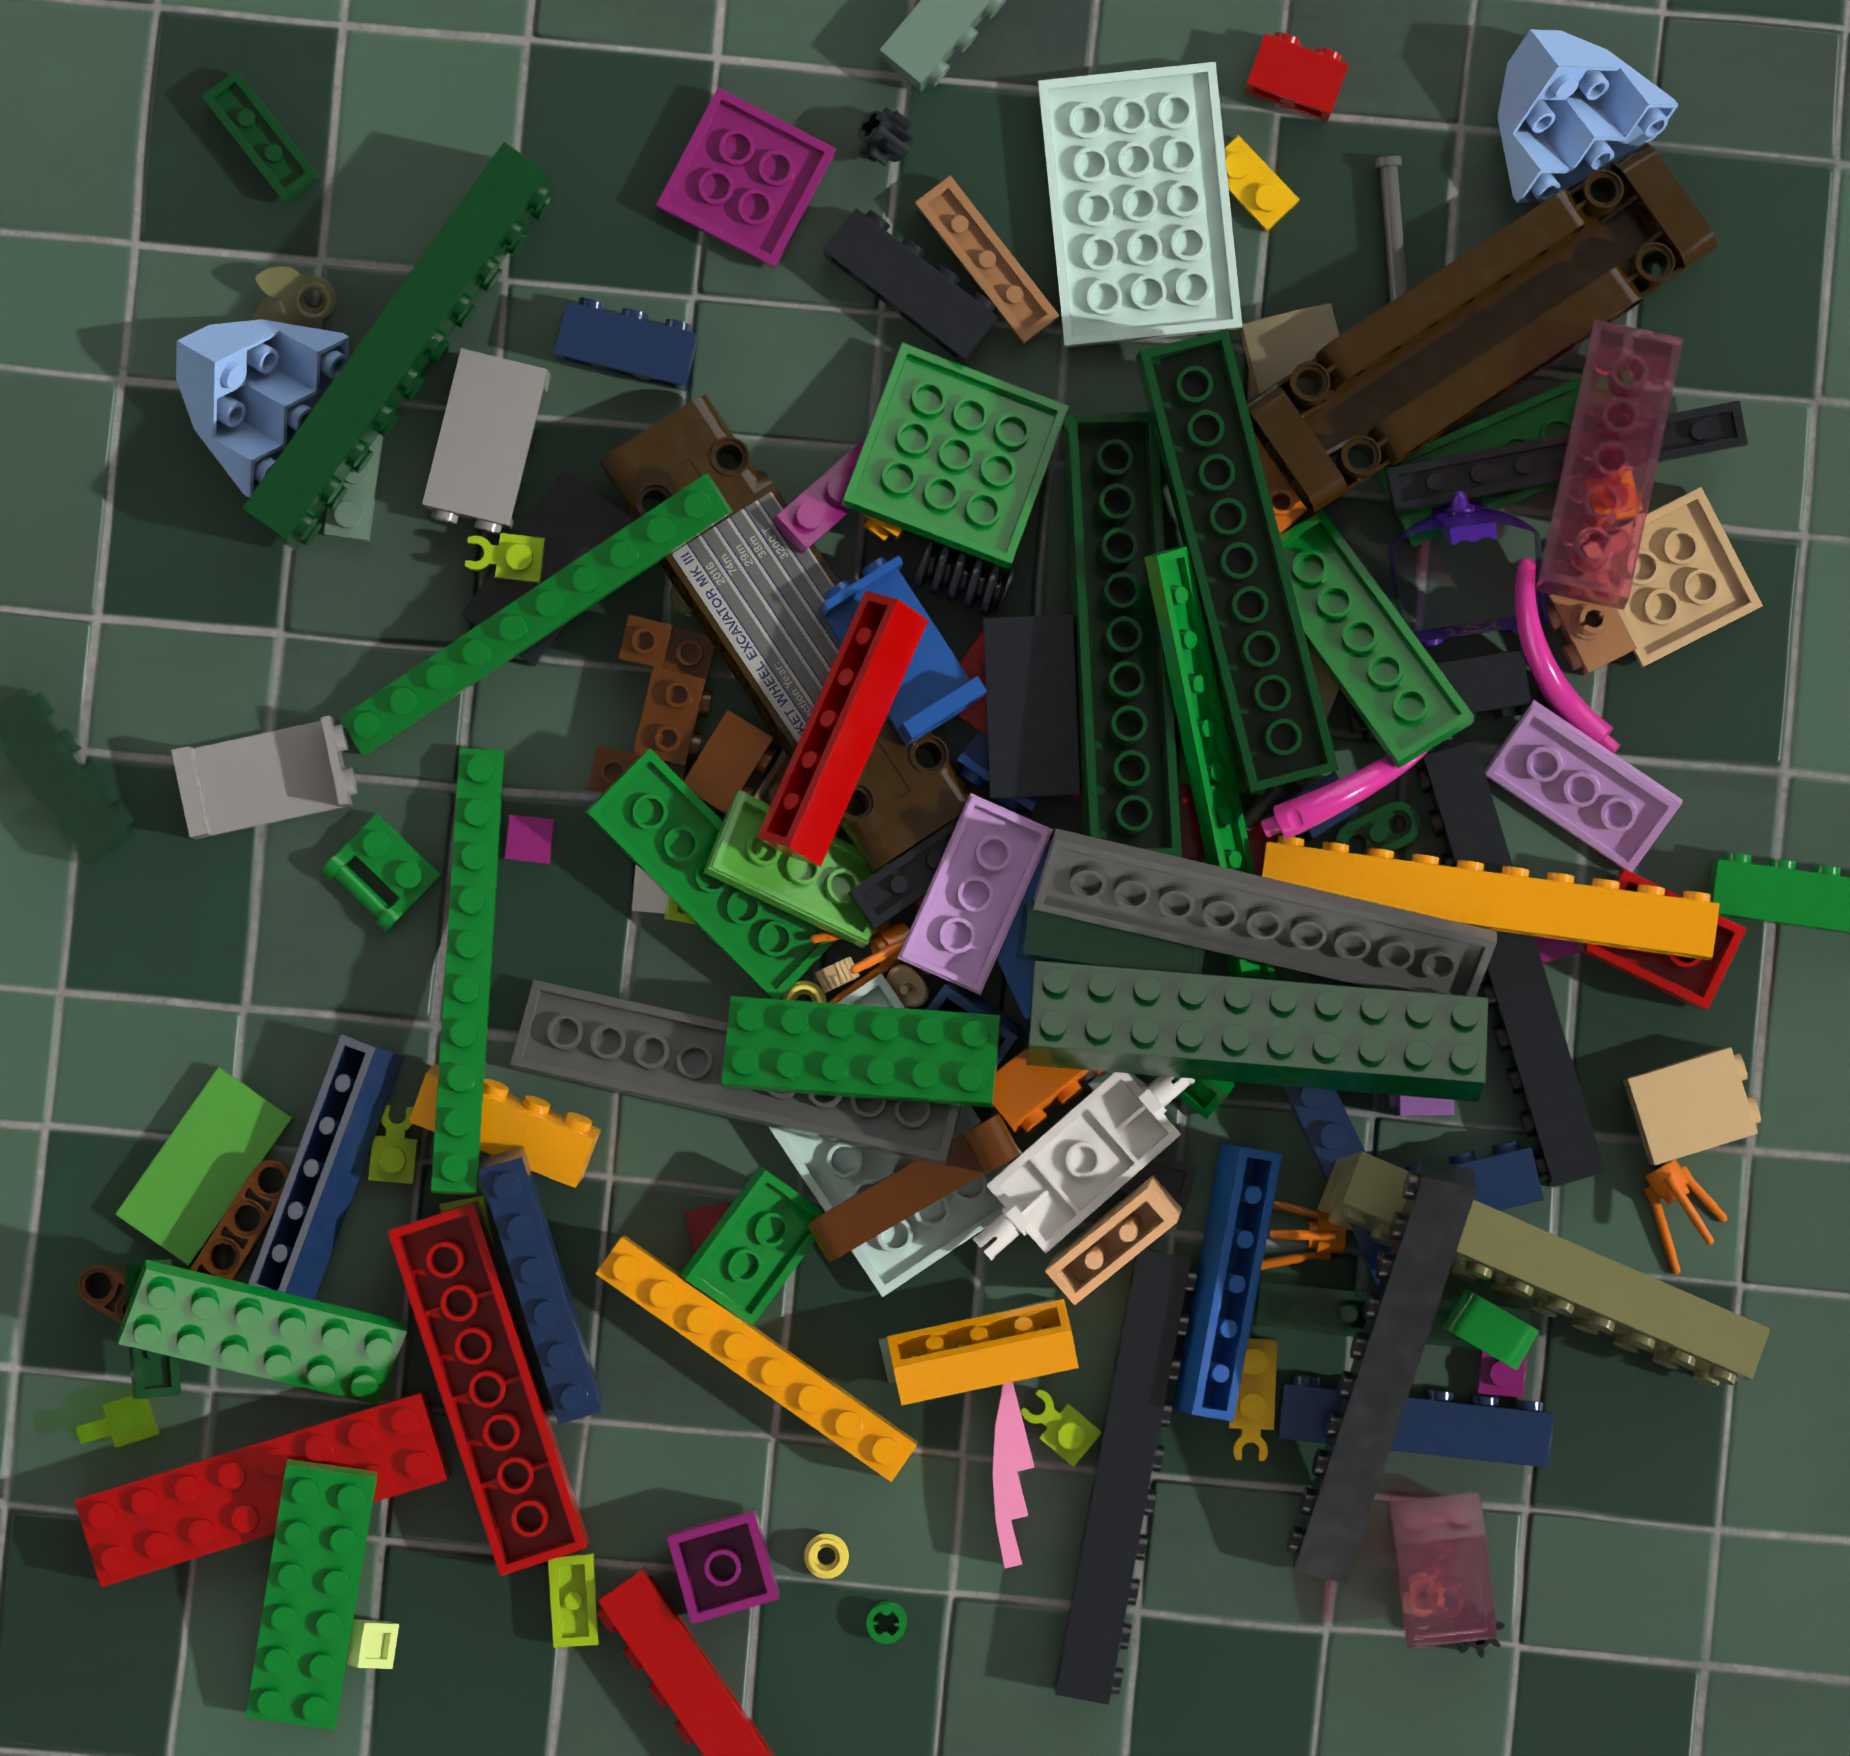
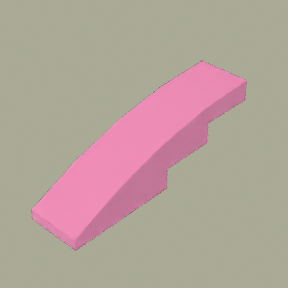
M1013 1382L1002 1384L994 1426L992 1463L995 1520L1005 1569L1022 1565L1011 1520L1028 1516L1018 1472L1034 1468Z

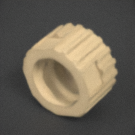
M851 957L840 960L815 973L824 993L860 977L859 973L852 974L850 972V967L854 965Z

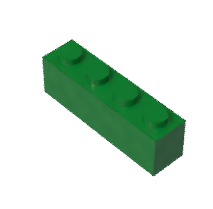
M1725 852L1724 860L1717 859L1712 861L1707 894L1711 895L1710 902L1720 903L1718 915L1850 934V877L1840 876L1841 868L1814 865L1813 872L1795 870L1796 862L1782 859H1769V865L1764 866L1751 864V855Z

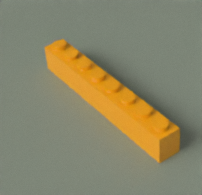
M624 1235L619 1239L596 1272V1275L890 1482L893 1481L916 1448L918 1441L762 1331L751 1326L689 1283L678 1272Z

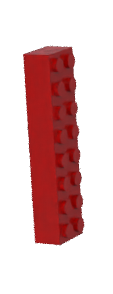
M478 1200L390 1229L387 1232L500 1576L587 1548L590 1542Z
M424 1390L95 1492L75 1500L100 1587L274 1534L287 1459L377 1471L373 1503L449 1479L452 1473L427 1391Z

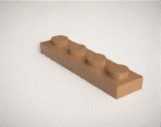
M951 176L947 177L915 202L917 209L988 300L995 305V309L1023 345L1059 319L1060 315Z

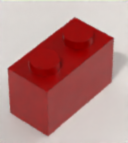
M1275 32L1274 36L1265 33L1244 92L1328 122L1349 63L1341 61L1342 55L1331 49L1317 47L1316 51L1299 46L1300 40L1290 34Z

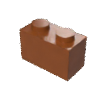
M727 710L683 782L702 801L726 815L733 795L738 790L749 795L752 794L754 789L747 785L756 770L764 774L777 753L776 750L771 748L775 740L769 734Z

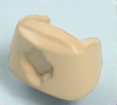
M902 963L894 966L889 971L886 981L905 1008H918L927 1002L930 994V982L920 968L909 963Z

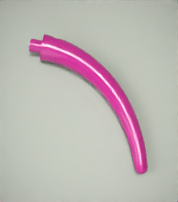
M1523 558L1520 560L1516 572L1515 615L1521 647L1531 675L1544 700L1554 714L1615 754L1621 745L1609 736L1613 727L1596 714L1578 695L1564 676L1548 646L1536 604V565L1531 558Z
M1430 750L1400 768H1397L1390 757L1386 755L1376 762L1333 783L1273 806L1275 816L1261 821L1267 838L1282 832L1287 840L1334 817L1398 778L1422 759Z

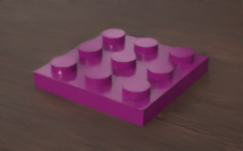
M717 88L656 207L775 269L830 166L837 149L746 101Z

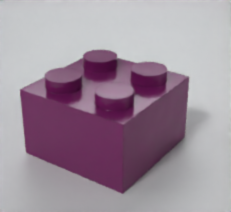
M756 1507L668 1533L667 1541L691 1624L779 1599L780 1591Z

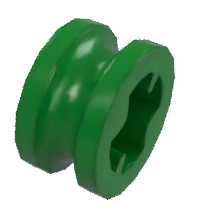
M889 1600L880 1601L875 1604L869 1611L866 1620L867 1632L870 1637L882 1644H890L899 1640L904 1634L907 1625V1616L904 1609L896 1602ZM880 1612L885 1616L893 1612L899 1619L895 1620L894 1626H898V1629L893 1633L888 1629L879 1632L875 1625H878L879 1619L874 1617Z

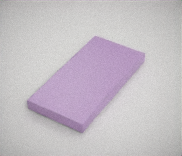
M1535 700L1532 701L1484 769L1487 778L1622 869L1630 872L1634 871L1683 802L1681 798Z
M970 793L897 959L981 995L1053 829Z

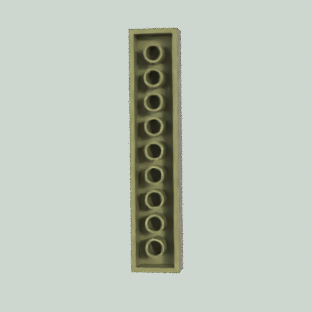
M1363 1151L1338 1158L1335 1161L1318 1209L1330 1214L1328 1221L1349 1230H1354L1356 1225L1371 1232L1369 1238L1374 1242L1391 1247L1393 1239L1389 1238L1390 1224L1396 1211L1402 1213L1406 1199L1402 1198V1189L1408 1171ZM1473 1200L1451 1266L1452 1270L1450 1273L1462 1280L1476 1283L1477 1278L1492 1284L1491 1291L1499 1296L1511 1300H1517L1518 1296L1533 1302L1531 1307L1533 1310L1543 1315L1557 1318L1558 1313L1573 1319L1572 1326L1580 1331L1592 1335H1598L1599 1331L1614 1337L1612 1343L1617 1347L1631 1352H1638L1639 1348L1654 1354L1652 1360L1655 1363L1674 1370H1678L1680 1365L1694 1372L1693 1379L1713 1387H1718L1719 1383L1734 1385L1735 1381L1753 1379L1770 1332V1328L1476 1200Z

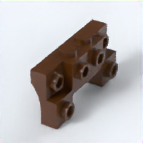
M628 615L618 659L650 667L653 670L633 754L597 746L587 790L602 794L647 748H651L682 781L685 780L689 759L697 760L701 749L703 735L696 733L699 717H708L713 698V691L706 690L715 654V647L706 634Z

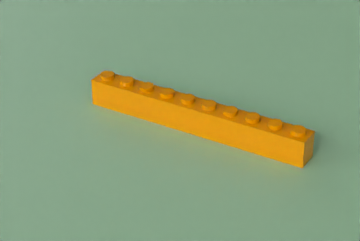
M1278 836L1277 843L1267 842L1262 877L1499 932L1711 960L1713 958L1720 903L1710 902L1711 895L1707 893L1683 891V898L1664 896L1665 888L1638 885L1637 892L1619 890L1620 882L1596 878L1592 880V886L1574 884L1575 876L1553 872L1547 873V880L1530 878L1528 869L1502 866L1501 873L1483 871V863L1457 860L1456 867L1438 865L1439 857L1422 854H1412V860L1405 861L1393 859L1394 851L1378 848H1367V854L1361 855L1348 853L1349 845L1334 842H1322V849L1304 847V839L1296 837L1286 840L1284 836Z

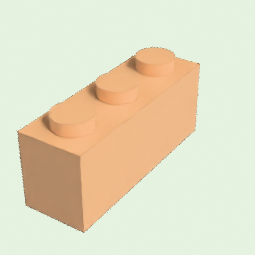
M1152 1175L1051 1258L1045 1272L1068 1299L1076 1305L1175 1225L1182 1208L1155 1176Z

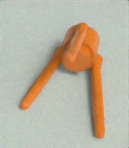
M885 921L876 927L872 935L875 934L876 938L870 940L873 955L852 965L850 972L856 974L877 963L881 965L837 994L836 997L827 1003H838L882 973L884 975L894 966L902 964L903 961L897 959L909 932L906 924L899 922L890 926L889 922ZM829 932L814 934L810 937L812 943L843 940Z
M1674 1159L1645 1176L1650 1186L1643 1191L1651 1203L1671 1271L1674 1275H1678L1680 1273V1266L1660 1199L1663 1198L1666 1205L1678 1200L1707 1245H1712L1714 1239L1686 1194L1690 1192L1689 1189L1719 1221L1726 1222L1728 1218L1717 1203L1695 1181L1687 1166L1681 1168L1678 1161Z
M1274 1199L1272 1209L1310 1218L1315 1221H1308L1306 1230H1271L1269 1233L1270 1237L1273 1239L1306 1240V1247L1314 1248V1250L1263 1259L1261 1270L1311 1260H1330L1331 1253H1344L1346 1229L1328 1221L1330 1214L1321 1210Z

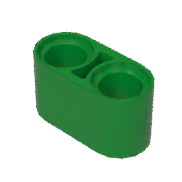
M1466 1288L1462 1291L1442 1326L1445 1330L1515 1370H1518L1539 1333V1330Z

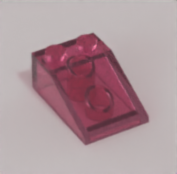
M1479 1492L1389 1502L1388 1526L1407 1648L1496 1639L1497 1627L1487 1539Z

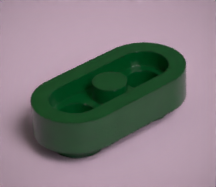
M1401 801L1391 802L1344 825L1336 834L1334 843L1348 845L1349 839L1352 836H1359L1365 843L1363 851L1355 853L1349 848L1348 853L1366 855L1367 848L1394 851L1409 844L1417 837L1421 826L1420 817L1415 808L1410 804ZM1393 816L1401 817L1405 823V827L1400 833H1394L1389 828L1388 823Z

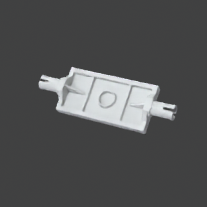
M1114 1072L986 1185L1003 1204L1004 1207L1001 1210L1004 1213L972 1239L981 1248L993 1237L997 1238L984 1250V1253L991 1261L1021 1233L1024 1236L1029 1234L1039 1247L1047 1253L1181 1135L1164 1115L1167 1111L1165 1106L1190 1084H1193L1195 1080L1192 1078H1179L1175 1083H1172L1171 1081L1175 1077L1158 1076L1146 1087L1144 1084L1139 1086L1128 1073Z

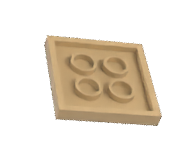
M1702 487L1580 549L1590 570L1597 569L1637 649L1633 653L1641 668L1763 606Z

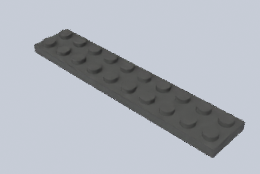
M1060 829L1055 830L1033 900V910L1375 989L1476 997L1497 944V931Z
M533 980L510 1063L513 1069L939 1165H948L962 1105L723 1088L721 1081L727 1022Z

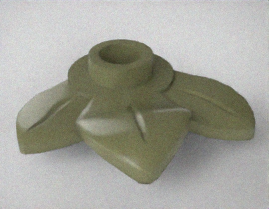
M290 266L269 267L259 272L255 277L259 287L268 296L257 307L253 320L263 319L322 329L323 319L328 317L335 307V290L322 277L308 276L304 278ZM311 290H316L322 295V302L316 306L308 304L305 299L306 293Z

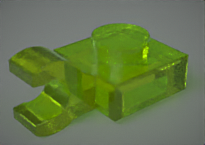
M133 1395L103 1404L106 1418L76 1427L80 1444L111 1435L115 1448L160 1434L150 1398L133 1399Z

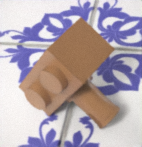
M1597 569L1546 594L1548 624L1553 631L1558 628L1560 629L1567 643L1562 646V651L1573 670L1579 668L1583 676L1637 649Z

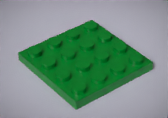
M902 342L841 506L1009 569L1069 406Z

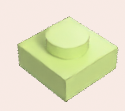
M353 1620L346 1664L357 1668L392 1669L399 1624L390 1621Z

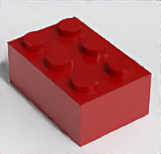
M1626 869L1618 871L1613 880L1620 882L1619 890L1637 892L1638 885L1661 887ZM1665 889L1664 896L1683 898ZM1718 915L1713 958L1711 960L1586 943L1582 944L1580 951L1698 1010H1708L1747 928Z

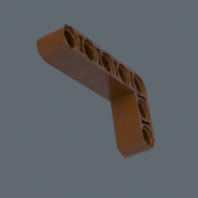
M999 1113L954 1138L947 1166L915 1160L808 1222L807 1226L830 1263L982 1174L990 1173L1022 1153Z
M265 1160L252 1170L190 1270L233 1281L237 1280L269 1229L291 1170V1166L287 1162L282 1160ZM270 1167L279 1169L284 1177L282 1188L275 1193L266 1190L262 1184L263 1173ZM246 1205L254 1207L260 1215V1222L252 1231L244 1229L238 1221V1214ZM222 1243L230 1245L236 1253V1260L229 1269L220 1267L214 1259V1252ZM109 1264L95 1265L85 1269L77 1282L80 1297L90 1306L121 1324L126 1313L123 1271ZM98 1272L106 1274L111 1281V1290L106 1297L97 1296L91 1289L92 1277Z

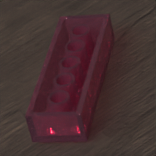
M1594 320L1589 334L1535 591L1624 610L1630 597L1684 338Z

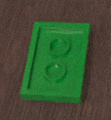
M759 1166L680 1275L753 1326L815 1242V1238L807 1223L824 1214L825 1211L765 1168Z

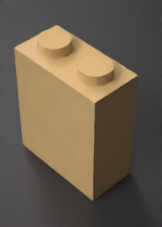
M1731 1047L1721 1048L1622 1079L1649 1165H1658L1758 1134L1755 1124L1761 1122L1760 1112L1754 1097L1747 1098L1742 1083L1743 1080L1748 1079L1746 1067L1741 1055H1733Z

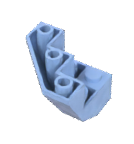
M1530 29L1507 63L1497 116L1513 198L1517 203H1543L1564 189L1568 188V190H1571L1584 182L1592 172L1606 168L1642 143H1648L1656 138L1666 128L1668 119L1678 107V103L1674 98L1607 49L1561 30Z
M260 319L208 325L177 340L176 380L193 428L238 488L247 497L250 498L348 361L349 336L340 332Z

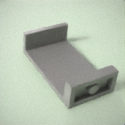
M463 348L460 349L422 502L426 509L432 510L431 518L452 524H457L458 517L475 521V529L500 535L501 528L513 530L515 521L512 519L540 402L543 392L548 390L551 378L548 369Z
M324 716L320 717L321 721L197 748L186 746L172 749L171 752L189 837L201 839L353 806L351 795L358 794L353 769H345L341 751L348 750V742L343 724L336 725L334 718Z

